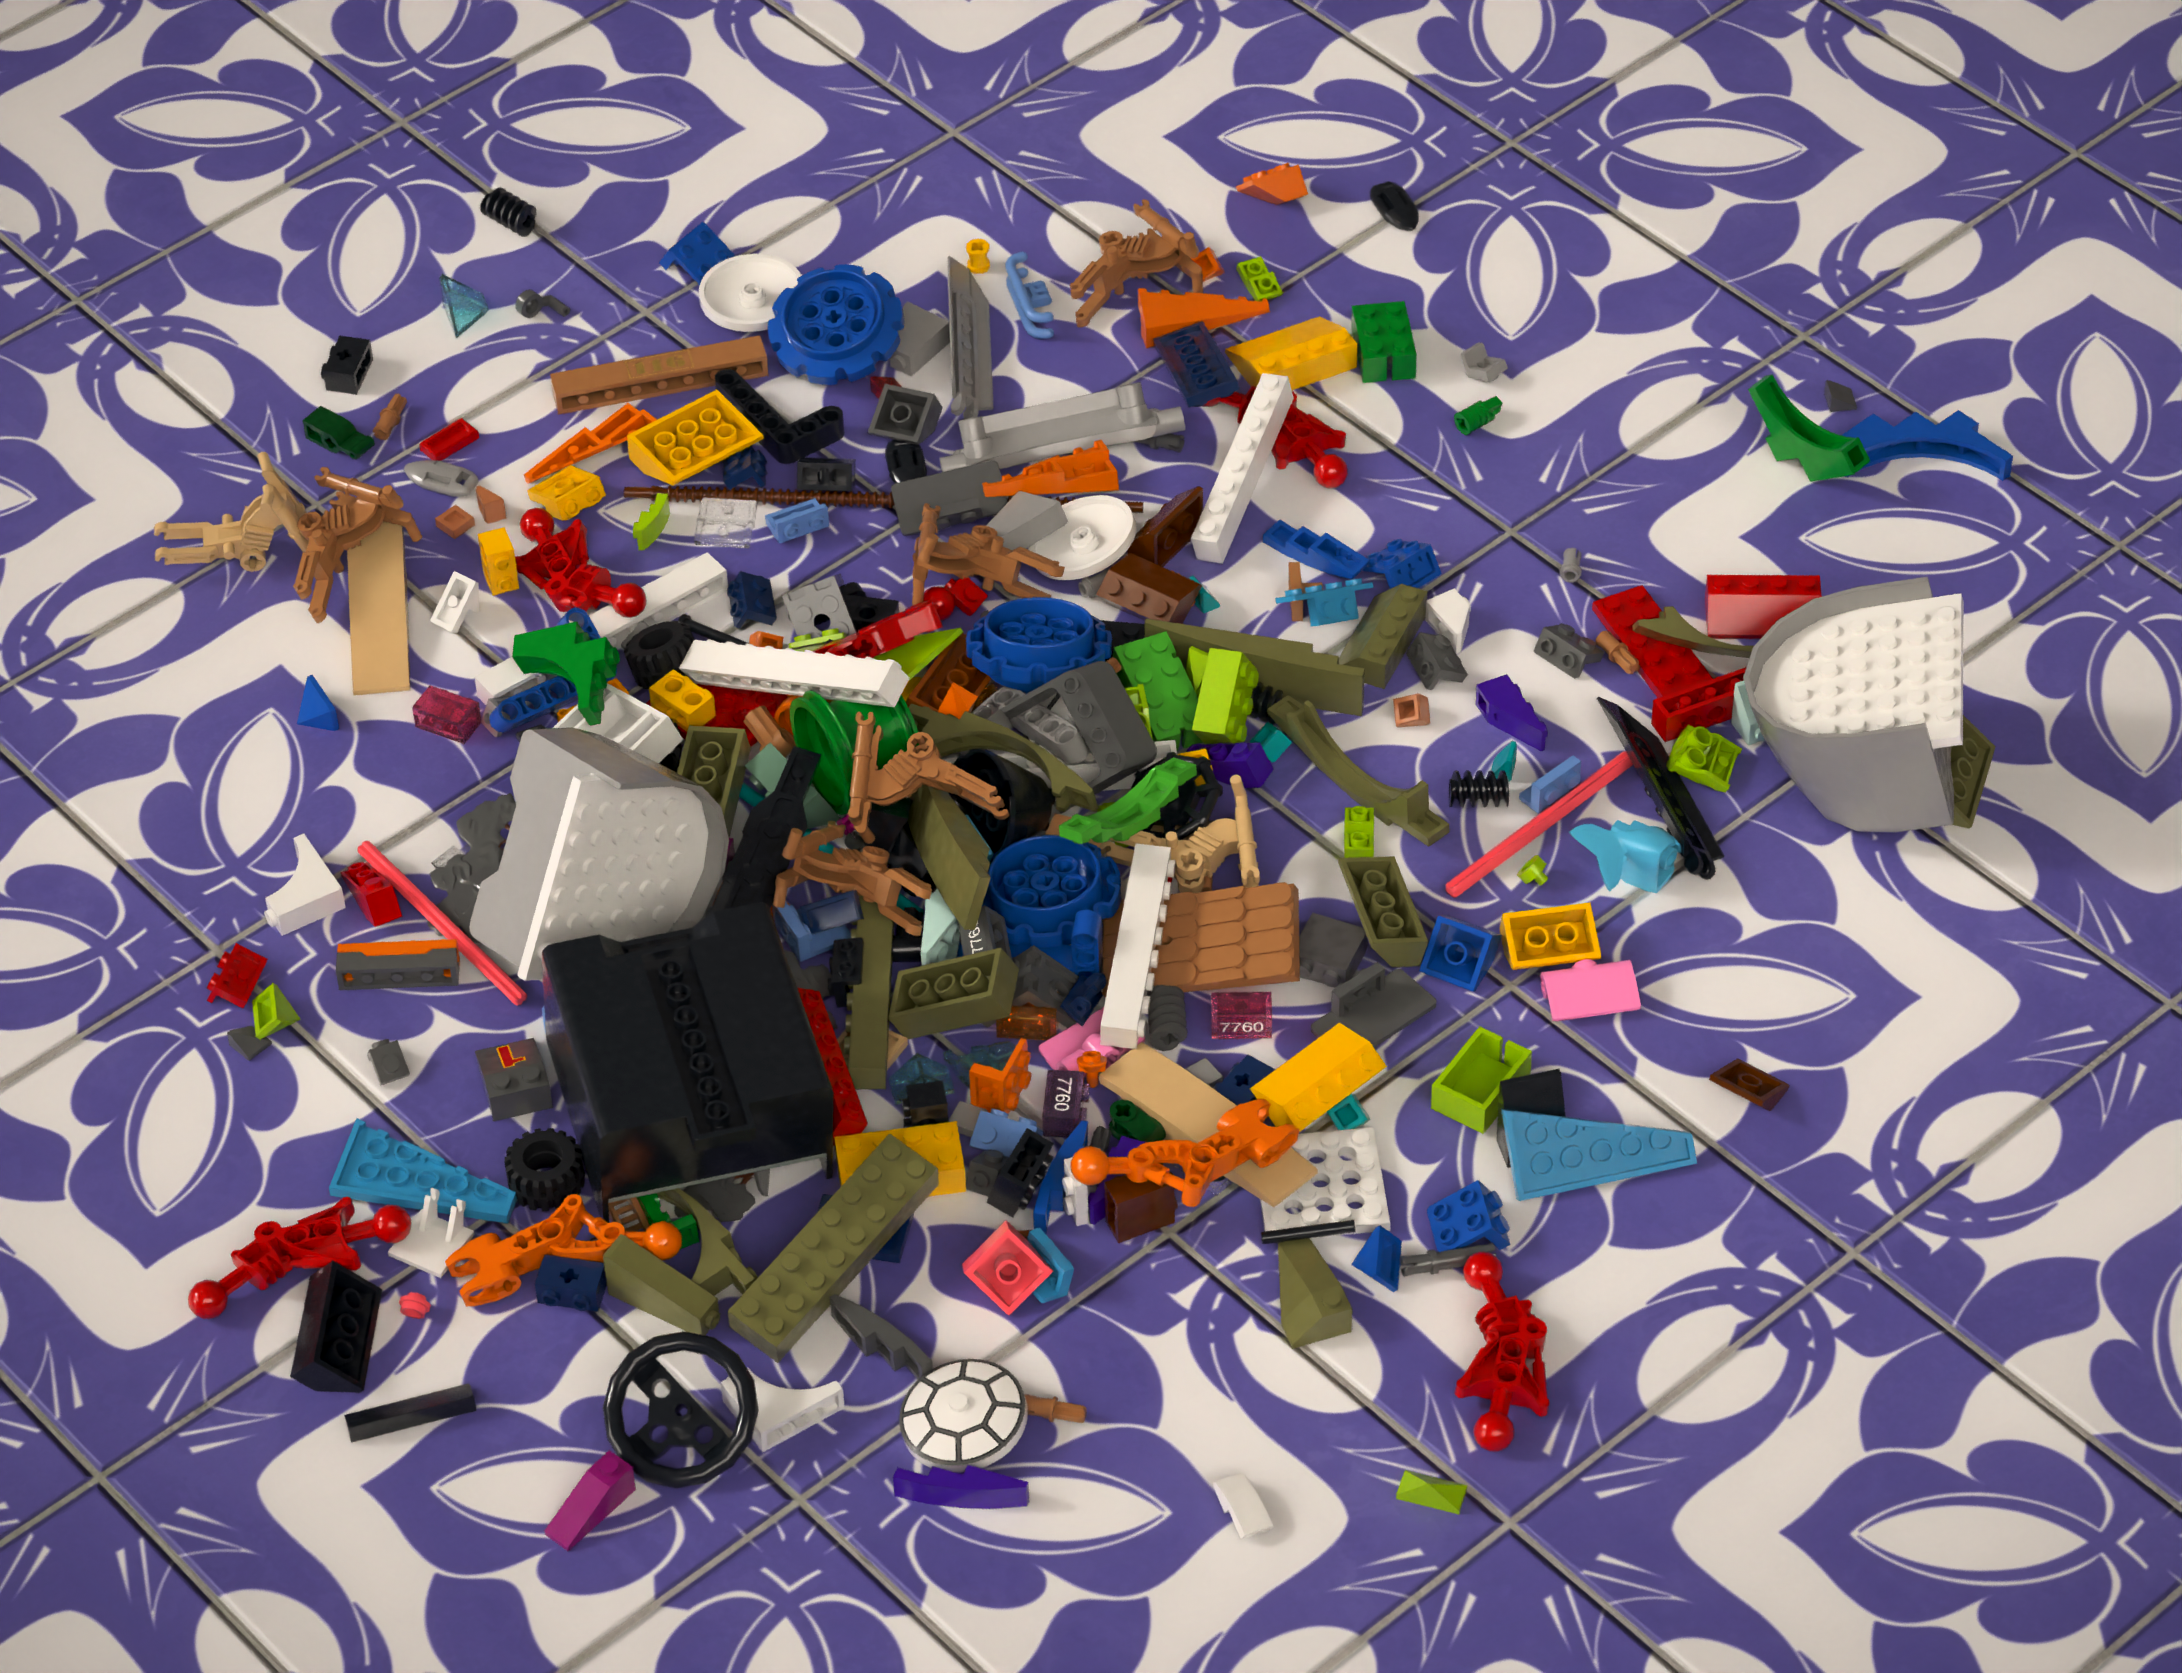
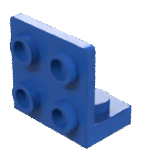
M703 221L672 246L659 264L665 270L673 264L676 267L681 265L700 285L704 275L713 266L736 255Z
M1402 539L1393 540L1386 545L1387 548L1366 556L1370 562L1362 570L1385 574L1390 589L1400 584L1420 588L1442 574L1431 544L1418 543V541H1402Z

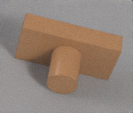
M1300 562L1288 563L1289 590L1301 588L1302 593H1306L1305 587L1322 585V582L1302 583ZM1303 600L1290 602L1292 622L1303 621Z

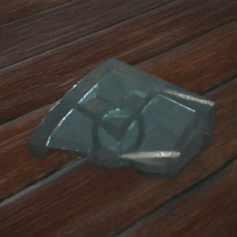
M1004 1041L986 1046H972L970 1054L956 1056L952 1053V1050L943 1052V1057L955 1075L970 1089L969 1070L973 1063L991 1066L1003 1071L1016 1045L1009 1041Z

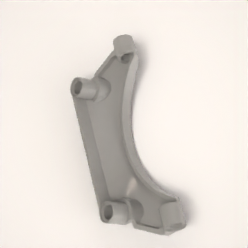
M1141 382L1122 385L1115 389L983 417L978 416L959 420L958 424L964 448L956 450L953 455L940 457L939 459L942 472L992 460L998 463L999 469H1004L1057 455L1073 453V450L1078 447L1087 450L1094 447V441L1102 440L1106 446L1184 431L1185 422L1180 406L1165 410L1157 408L1147 409Z

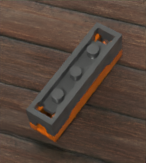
M457 939L338 944L336 976L339 990L458 986L460 955Z

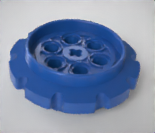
M839 264L835 265L834 269L824 270L822 267L812 270L797 278L798 284L794 288H785L772 307L775 318L768 321V335L773 351L777 352L779 363L795 377L806 374L809 382L814 384L836 385L840 379H848L849 382H853L876 371L875 364L878 361H888L896 351L901 341L898 330L904 328L903 308L900 299L895 297L893 286L876 272L865 275L863 267L857 265Z
M1032 597L1003 603L973 624L974 629L969 630L966 635V654L968 658H972V665L987 674L995 682L1021 691L1031 692L1067 671L1097 661H1105L1112 654V635L1110 631L1105 630V624L1092 616L1083 607L1056 598Z
M1040 835L1017 841L1003 849L994 858L997 854L996 852L991 858V864L988 869V875L991 879L982 907L985 905L1004 917L1009 944L1019 945L1022 942H1028L1030 947L1034 945L1037 948L1057 947L1063 944L1069 945L1071 944L1074 917L1078 911H1095L1101 916L1102 920L1112 918L1121 903V877L1116 863L1109 856L1102 857L1101 849L1089 842L1076 844L1059 835Z

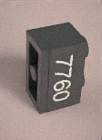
M984 905L981 908L975 930H964L958 922L959 941L962 945L964 956L1001 947L1012 960L1005 920L1002 915Z

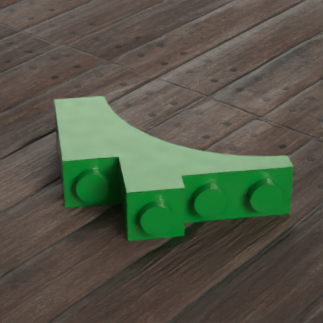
M1773 375L1764 376L1748 389L1770 432L1765 439L1776 461L1798 458L1810 482L1854 475L1871 461L1859 437L1853 438L1837 435L1812 422L1787 398Z
M578 622L515 635L512 658L524 674L547 673L557 675L572 682L577 690L578 710L590 726L601 724V714L605 708L603 694L604 689L607 687L606 678L616 676V667L620 661L618 650L611 645L608 639L603 637L590 640L588 633L582 630Z

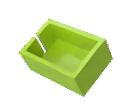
M1209 648L1192 731L1204 744L1241 743L1246 739L1247 727L1245 723L1247 715H1250L1252 712L1253 700L1251 695L1253 688H1256L1258 684L1259 673L1243 652Z
M1479 1026L1432 1084L1431 1109L1484 1134L1498 1117L1500 1081L1531 1075L1532 1051L1508 1040L1505 1043L1504 1063H1502L1503 1037Z

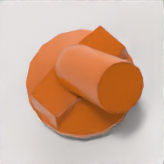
M1086 1051L1083 1053V1056L1077 1058L1079 1073H1086L1087 1085L1090 1088L1098 1086V1072H1105L1107 1058L1101 1055L1099 1051Z

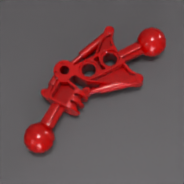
M1251 386L1245 395L1233 392L1228 397H1218L1209 400L1202 407H1213L1221 402L1239 408L1238 423L1241 424L1256 387ZM1292 391L1294 399L1271 450L1275 458L1276 468L1283 470L1291 462L1308 458L1314 464L1313 473L1318 484L1327 489L1337 488L1346 480L1348 475L1347 465L1343 458L1335 454L1326 455L1323 451L1331 448L1345 447L1346 433L1334 430L1313 415H1307L1296 407L1297 395Z
M529 509L522 515L520 520L522 535L531 542H538L539 545L526 555L515 557L517 572L526 576L538 588L544 589L560 612H568L571 608L575 607L581 608L586 612L589 608L596 610L601 602L612 604L614 611L625 618L637 617L644 611L647 599L644 590L635 583H624L617 588L611 587V575L606 568L592 566L587 563L589 561L586 541L587 528L580 519L574 520L566 530L553 536L554 520L552 515L545 509Z
M344 1197L335 1206L298 1220V1224L281 1228V1225L277 1222H264L255 1229L254 1241L242 1250H234L231 1253L233 1263L237 1269L218 1282L203 1280L196 1283L189 1291L188 1306L195 1316L202 1319H212L220 1316L226 1309L227 1296L246 1282H250L259 1290H266L269 1287L268 1284L276 1283L277 1277L283 1278L293 1267L303 1269L323 1268L331 1261H335L349 1270H358L361 1267L359 1255L348 1246V1243L376 1236L379 1240L386 1243H398L404 1240L410 1233L412 1226L411 1217L405 1208L387 1204L374 1214L373 1220L348 1225L355 1213L352 1199Z
M1477 1252L1469 1256L1464 1264L1463 1272L1465 1281L1469 1286L1483 1291L1488 1301V1304L1484 1305L1475 1317V1321L1483 1333L1486 1345L1484 1348H1480L1465 1374L1457 1380L1455 1395L1458 1398L1478 1396L1491 1400L1489 1412L1481 1415L1474 1425L1475 1441L1481 1448L1489 1452H1499L1506 1449L1514 1438L1513 1422L1508 1417L1510 1404L1529 1408L1540 1417L1548 1414L1550 1401L1547 1398L1545 1363L1542 1361L1547 1326L1545 1322L1531 1314L1532 1302L1530 1300L1519 1301L1517 1295L1506 1297L1499 1283L1503 1276L1501 1261L1489 1252ZM1535 1358V1361L1532 1364V1376L1531 1372L1529 1371L1526 1365V1359Z

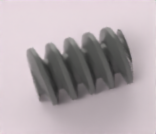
M1157 985L1153 987V991H1147L1146 995L1150 996L1148 1014L1150 1043L1157 1050L1168 1051L1176 1048L1187 1037L1185 995L1183 990L1176 986Z

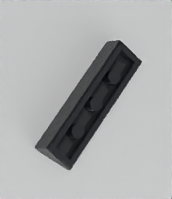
M465 1384L346 1414L344 1417L352 1443L477 1410L470 1384Z

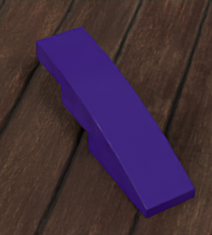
M967 1465L963 1475L932 1466L928 1476L897 1467L893 1476L895 1497L925 1504L955 1508L1000 1509L1025 1507L1029 1503L1028 1482L971 1465Z

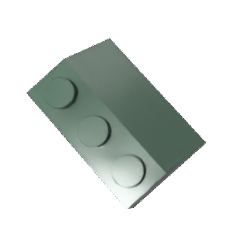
M769 743L745 765L752 774L748 779L759 791L763 788L768 791L764 795L765 797L775 791L787 759ZM810 785L803 802L808 825L807 829L827 825L828 821H835L837 823L841 818L818 791Z

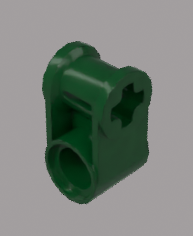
M1117 1100L1110 1106L1109 1114L1112 1120L1109 1123V1130L1114 1138L1120 1140L1121 1136L1146 1143L1165 1139L1166 1132L1161 1123L1135 1106L1133 1102Z

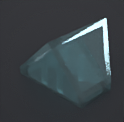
M442 274L439 280L443 306L457 339L489 311L483 293Z
M916 1053L889 1078V1085L895 1105L902 1104V1099L907 1098L906 1086L943 1080L945 1094L955 1093L948 1067Z

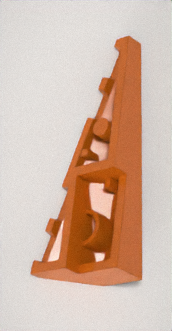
M627 403L592 431L584 427L526 472L524 478L527 483H531L627 441L628 434L657 419L644 409L638 411L631 404Z

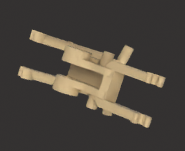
M260 452L257 457L262 469V476L268 484L262 487L263 495L255 498L249 506H245L241 520L233 522L231 514H224L222 516V524L212 525L209 522H158L154 526L155 536L163 532L164 540L203 538V547H161L155 551V561H160L164 557L165 565L211 563L217 558H225L227 560L237 558L240 560V565L243 569L251 572L259 571L266 564L265 550L268 551L274 530L281 524L284 525L289 537L294 539L301 551L306 552L309 541L303 537L297 527L300 517L307 513L305 506L298 501L286 482L278 476L272 467L268 453Z
M1233 775L1230 778L1236 806L1234 820L1221 818L1213 821L1207 827H1198L1193 836L1189 838V841L1178 840L1177 833L1174 831L1168 832L1166 838H1157L1151 833L1139 831L1126 841H1115L1135 847L1136 843L1171 847V860H1176L1174 877L1177 880L1180 893H1200L1205 884L1204 877L1208 876L1211 878L1213 873L1217 871V868L1221 866V863L1225 861V857L1239 853L1240 858L1238 868L1241 871L1243 886L1245 888L1259 886L1260 872L1255 852L1257 843L1254 841L1247 793L1239 775ZM1110 841L1100 844L1101 854L1107 852L1106 856L1111 857L1115 863L1131 867L1134 854L1133 849L1115 845ZM1185 879L1189 881L1196 879V882L1193 881L1190 885H1188L1185 883Z

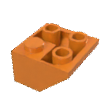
M1289 163L1276 166L1267 171L1254 173L1243 178V184L1236 186L1238 192L1275 205L1308 195L1299 165L1290 167Z

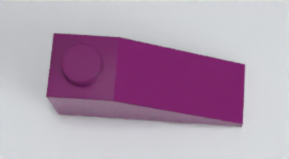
M609 1450L585 1472L544 1530L545 1535L566 1551H570L636 1490L633 1467Z

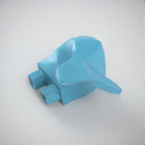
M1617 820L1611 830L1594 824H1583L1569 831L1575 840L1597 856L1599 870L1609 892L1622 879L1624 882L1642 890L1658 893L1673 874L1677 852L1681 853L1682 849L1681 844L1663 828L1648 826L1636 820L1631 825Z

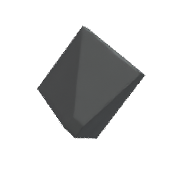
M253 1026L233 1029L227 1032L229 1045L249 1061L272 1044V1041L267 1037L261 1040L258 1039Z

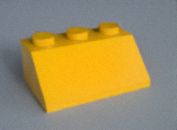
M1591 903L1502 914L1499 930L1502 935L1504 955L1512 970L1573 963L1584 959L1596 960L1602 957Z

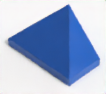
M313 674L307 676L297 724L336 731L339 729V723L335 707Z
M1378 1226L1374 1229L1351 1265L1390 1291L1395 1292L1398 1290L1402 1240L1382 1226Z

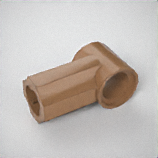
M759 706L745 716L743 722L761 744L760 751L771 743L786 758L791 753L793 747L796 746L793 735L779 726L765 706Z

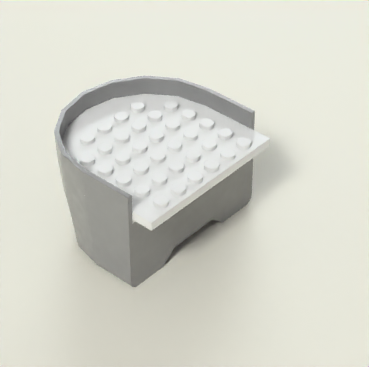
M1928 577L1847 589L1815 598L1780 618L1753 647L1743 678L1749 702L1761 733L1784 771L1826 819L1858 832L1895 833L1954 824L1951 746L1963 745L1964 601L1961 593L1933 597Z
M573 727L529 729L523 732L510 776L516 808L499 869L481 882L469 926L471 935L518 966L517 976L524 981L539 980L543 982L542 951L550 944L598 934L623 942L672 932L673 923H681L683 921L700 922L703 920L708 909L712 907L723 882L722 877L725 872L729 844L722 807L711 795L695 782L602 735Z

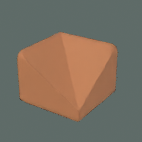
M477 486V503L484 521L489 524L506 519L504 500L486 488Z
M1417 693L1393 699L1396 727L1430 724L1428 697Z

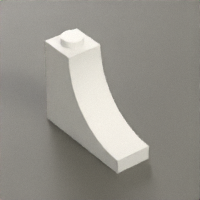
M304 833L293 838L299 860L296 871L281 889L265 898L268 909L264 911L266 920L270 927L275 926L282 936L346 908L342 887Z
M747 1368L755 1381L759 1409L752 1439L762 1452L845 1408L843 1388L837 1381L811 1389H787L763 1381ZM728 1376L721 1382L722 1399L737 1419L739 1405L736 1387Z

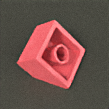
M1007 1220L962 1264L964 1274L1008 1316L1053 1272L1052 1268L1030 1242Z

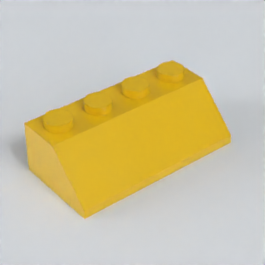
M1338 1023L1252 1086L1250 1090L1256 1099H1266L1271 1104L1269 1107V1118L1275 1127L1289 1123L1294 1124L1300 1132L1387 1066L1370 1041Z

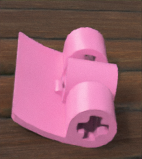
M1584 959L1576 962L1572 968L1546 971L1540 974L1542 994L1545 999L1548 998L1551 1017L1554 1022L1635 1011L1641 1008L1637 982L1630 960L1597 964L1594 960Z
M1104 1007L1091 1014L1083 1026L1076 1023L1038 1046L1043 1058L1062 1080L1070 1084V1078H1072L1071 1085L1086 1077V1073H1079L1077 1058L1083 1056L1084 1052L1099 1051L1101 1055L1107 1058V1069L1119 1060L1122 1055L1132 1050L1130 1048L1100 1045L1101 1021ZM1145 1036L1144 1038L1139 1037L1137 1045L1145 1042Z

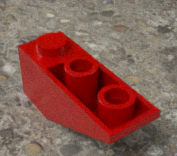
M368 862L354 863L348 867V870L340 872L366 919L373 926L377 927L403 917L393 885Z

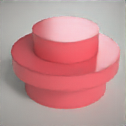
M415 1292L401 1296L399 1301L401 1305L400 1312L415 1319L424 1318L425 1313L430 1311L431 1304L426 1301L427 1298L424 1295Z

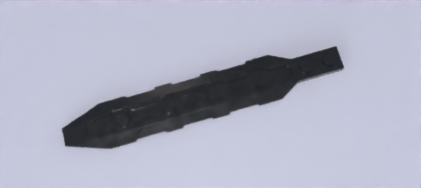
M796 746L793 747L775 791L751 809L742 830L743 837L733 860L729 861L722 877L723 883L713 906L708 909L706 916L713 911L758 902L766 903L771 908L776 888V877L787 870L791 861L782 856L791 829H800L803 832V837L808 827L803 802L821 762V754Z

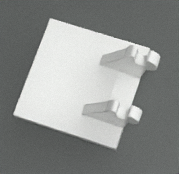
M431 1188V1196L425 1195L423 1209L413 1219L410 1233L404 1240L394 1243L388 1251V1256L441 1278L448 1270L445 1263L448 1257L467 1244L475 1233L473 1230L464 1227L466 1202L461 1199H457V1207L452 1205L449 1222L438 1217L437 1201L440 1192L435 1188Z

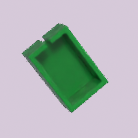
M1405 301L1352 306L1351 331L1353 339L1357 343V359L1362 382L1387 381V357H1392V380L1416 378L1417 354Z

